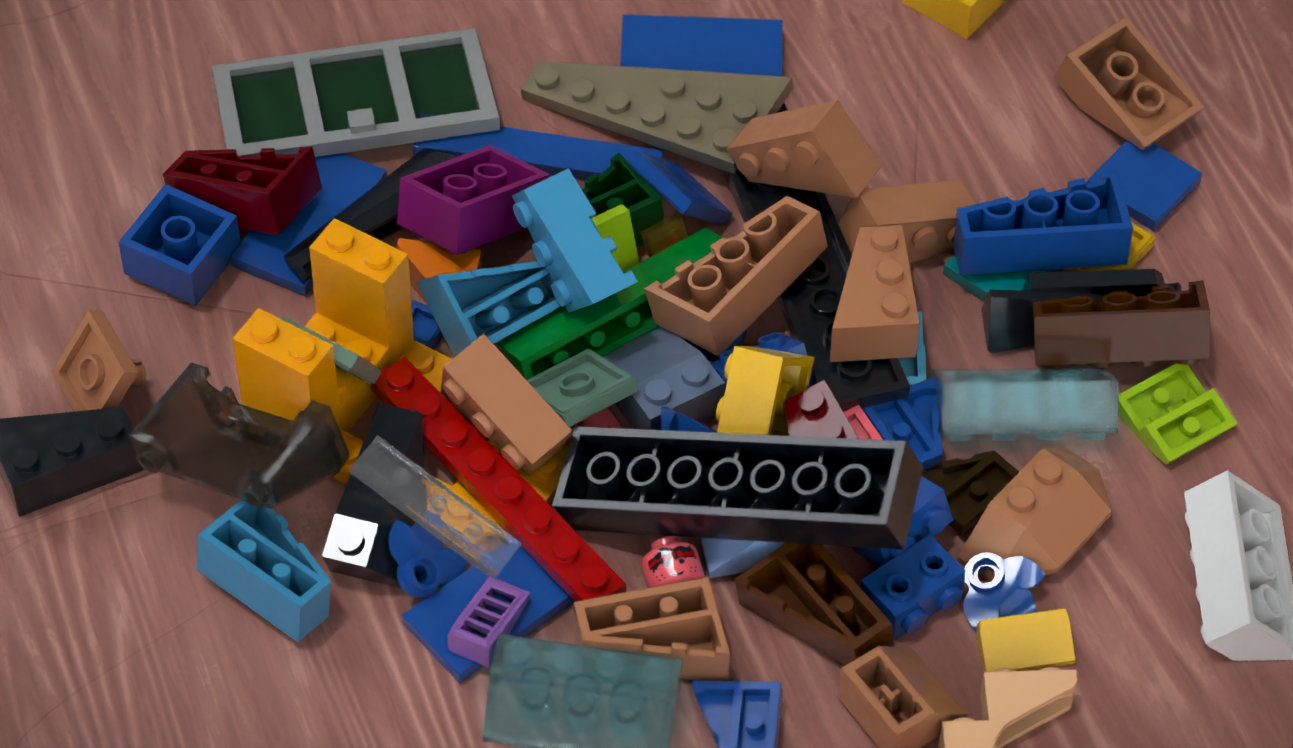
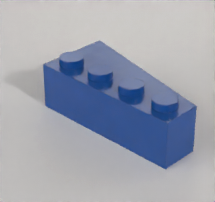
M1117 170L1103 173L1102 180L1087 183L1084 178L1069 181L1067 188L1047 193L1045 188L1029 191V195L1024 199L1013 201L1009 197H1004L957 209L953 248L959 274L972 275L1127 265L1133 226Z

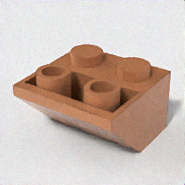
M878 646L841 668L838 698L879 748H921L940 736L942 721H952L963 717L968 718L966 711L912 648Z

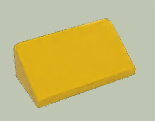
M1064 608L985 619L978 622L975 639L984 672H993L1002 668H1009L1015 671H1029L1075 664L1068 612Z

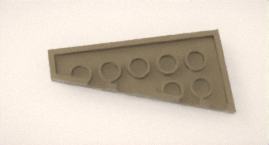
M540 61L520 90L522 99L527 102L736 174L738 168L726 150L727 147L752 118L778 112L793 89L792 77Z

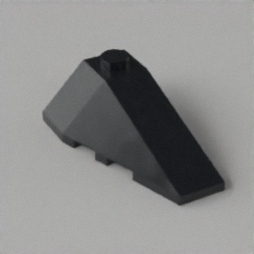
M379 403L335 512L322 557L330 572L401 588L397 578L398 564L389 548V534L396 520L404 522L411 528L418 520L426 517L423 415L421 412ZM414 570L415 576L419 581V574Z

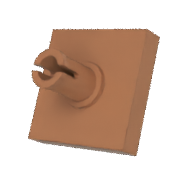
M88 310L52 370V374L75 412L117 408L130 386L139 387L144 383L146 368L145 365H141V360H131L103 310Z

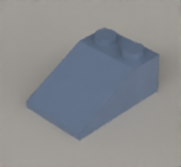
M658 326L603 356V358L634 376L637 380L639 391L615 403L633 429L661 430V407H669L702 424L716 417L718 402L725 394V382L702 352L669 330Z

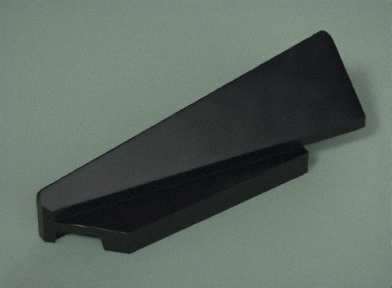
M432 149L421 150L284 255L285 262L301 283L312 278L309 247L334 218L380 241L403 229L404 227L397 224L400 178L458 156Z
M1156 269L1029 273L1021 291L989 290L981 308L987 350L990 353H997L1034 346L1033 302L1084 295L1092 297L1093 302H1100L1110 292L1126 290L1128 293L1139 297L1151 293V287L1169 285L1172 292L1182 291L1181 284L1178 282L1165 284L1162 273Z

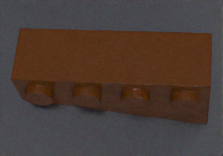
M1203 280L1189 282V290L1172 292L1169 285L1151 287V293L1139 297L1123 290L1110 292L1100 302H1093V298L1088 295L1033 302L1036 366L1044 365L1045 368L1051 370L1065 369L1070 364H1087L1093 368H1106L1118 362H1131L1135 366H1151L1157 361L1174 360L1178 364L1191 365L1198 363L1200 359H1211L1210 308Z

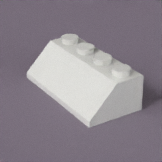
M1227 470L1184 492L1187 510L1185 512V521L1189 527L1192 545L1190 557L1195 566L1197 580L1195 593L1200 603L1203 622L1201 626L1202 637L1206 645L1233 661L1293 660V582L1280 505Z

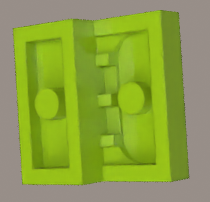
M1178 363L1118 394L1110 402L1131 431L1166 465L1227 432L1238 424L1215 389L1212 388L1206 392L1189 365Z

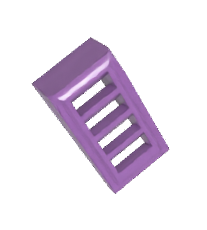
M489 576L447 634L448 651L490 668L531 598L530 592ZM497 593L513 601L509 604L492 597V595ZM486 605L504 611L503 615L485 609ZM482 617L496 624L493 627L479 621L478 618ZM475 629L487 634L486 638L471 633V630Z

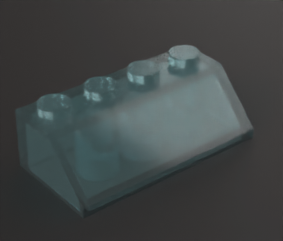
M1105 368L933 370V378L937 383L936 404L940 415L939 431L942 435H949L950 441H974L975 434H992V439L996 441H1016L1019 439V434H1036V439L1055 441L1062 439V433H1079V438L1084 440L1106 439V433H1118L1119 380Z
M498 634L489 677L482 736L483 742L524 748H670L681 690L682 660Z

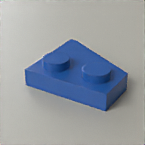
M692 682L694 696L718 748L778 747L783 696L781 682Z

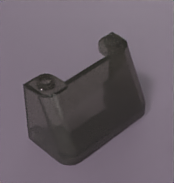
M195 363L188 365L128 436L137 453L136 459L138 463L147 471L152 473L161 472L246 501L255 508H273L338 474L350 458L348 448L330 406L311 401L304 411L301 410L293 421L239 404L232 388L225 386L220 392L206 380L211 374L209 369Z

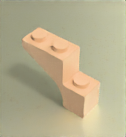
M1047 667L1039 671H1015L1009 668H1002L993 672H984L979 695L982 720L975 721L972 718L963 717L952 721H942L938 747L1002 748L1009 742L1058 717L1071 708L1077 684V671Z

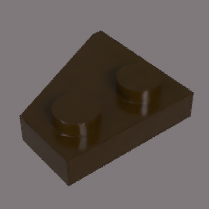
M993 450L974 454L969 459L956 458L943 461L939 469L922 472V476L944 489L953 517V521L949 525L962 536L977 525L988 504L1019 471Z

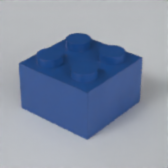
M166 184L118 242L125 275L194 306L199 303L231 261V256L241 244L237 215Z

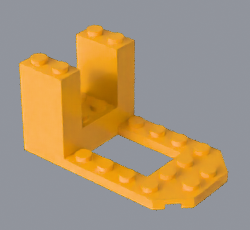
M334 218L309 247L316 313L304 327L361 356L381 371L405 356L441 392L443 366L451 361L452 358L414 340L408 254ZM258 308L232 338L246 434L347 485L364 442L349 434V431L378 396L371 390L370 384L335 366L334 346ZM489 439L488 442H489V443L501 454V456L503 457V455H502V453H501V449H500L494 442H492V441ZM569 444L531 476L526 474L521 468L516 470L549 505L552 504ZM424 472L427 500L426 517L433 514L438 515L443 535L466 547L484 544L485 538L509 534L510 538H514L459 480L452 486Z

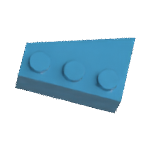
M569 168L512 195L516 203L513 205L514 214L519 224L523 228H528L535 242L532 244L534 256L542 267H547L553 283H551L553 295L562 307H566L568 313L592 305L638 282L632 270L625 274L622 272L611 254L617 250V246L611 236L605 239L601 238L592 220L596 216V212Z
M538 261L453 274H441L417 281L454 357L483 333L494 344L561 307L551 289L553 280L547 267H542Z
M260 485L198 534L197 571L295 641H301L329 617L331 580L303 542L298 544L288 530V522L282 514L277 515L267 502V494Z

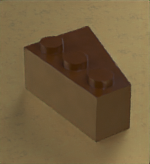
M785 543L734 579L740 605L844 666L878 646L894 647L891 622L823 545Z

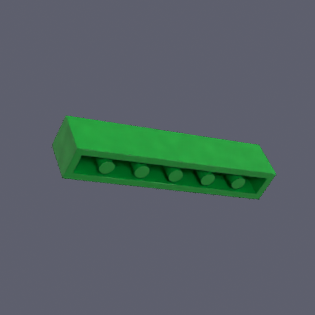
M705 227L623 272L625 274L632 270L638 280L637 283L592 305L569 313L565 306H561L496 342L495 346L526 380L586 349H591L603 357L659 326L654 323L644 288L655 281L663 284L675 276L674 269L687 260L692 263L700 260L711 252L710 245L722 237Z

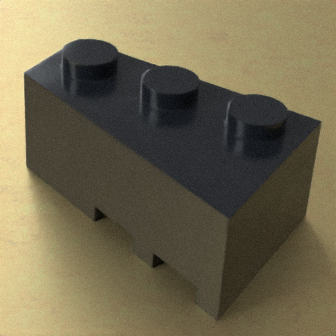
M124 407L0 419V475L19 517L145 470L140 441Z

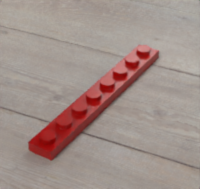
M405 356L382 370L376 383L370 385L371 390L386 405L422 413L424 445L575 602L626 592V583Z

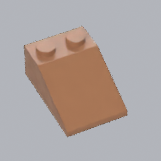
M1127 16L1066 55L1054 77L1081 110L1142 151L1204 109L1202 103Z

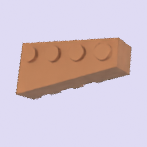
M786 196L744 223V231L728 239L723 237L710 245L711 252L695 263L687 260L675 268L676 275L663 284L655 281L644 288L654 323L719 357L828 247L820 211Z

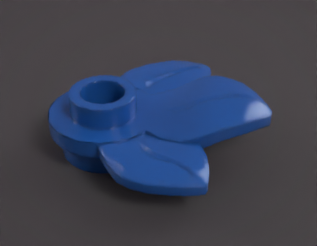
M433 514L418 520L411 528L404 522L396 520L390 530L389 548L398 564V582L403 591L415 598L428 596L436 590L437 586H444L463 573L467 564L468 554L460 549L444 548L438 515ZM414 570L419 574V581L415 576Z
M992 553L975 555L967 562L964 581L969 591L964 599L963 608L968 622L975 631H977L978 622L981 620L1036 612V605L1029 589L1037 586L1045 578V574L1035 562L1022 556L1003 560L998 555ZM985 570H991L995 573V578L989 583L981 582L978 577Z

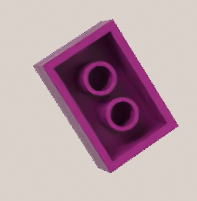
M489 145L401 177L397 224L414 232L417 237L428 239L443 247L448 253L465 254L470 249L485 243L495 242L499 238L513 232L527 229V227L523 228L519 224L514 214L513 205L516 203L512 195L549 178L550 174Z

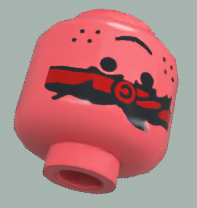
M668 536L654 541L651 544L652 550L646 553L641 560V568L647 588L705 578L696 547L689 542H678L675 536Z

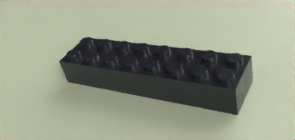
M574 426L552 507L574 530L904 550L923 466L906 441Z

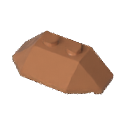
M1065 446L1042 448L988 504L958 555L957 562L965 567L972 557L981 553H992L998 555L1003 560L1022 556L1035 562L1045 575L1058 573L1111 516L1112 510L1100 470ZM985 570L980 573L979 577L989 583L995 578V573L991 570Z

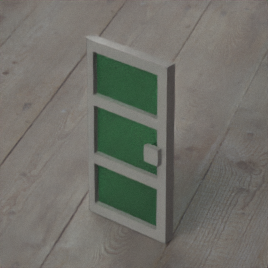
M475 28L212 66L211 76L214 78L226 149H236L238 156L260 155L261 148H274L276 155L299 154V147H313L315 157L500 130L499 114Z

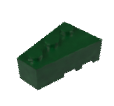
M619 152L610 159L611 166L599 176L592 174L584 181L585 188L582 191L595 210L596 216L621 204L629 210L637 248L666 235L662 197L631 167V164Z

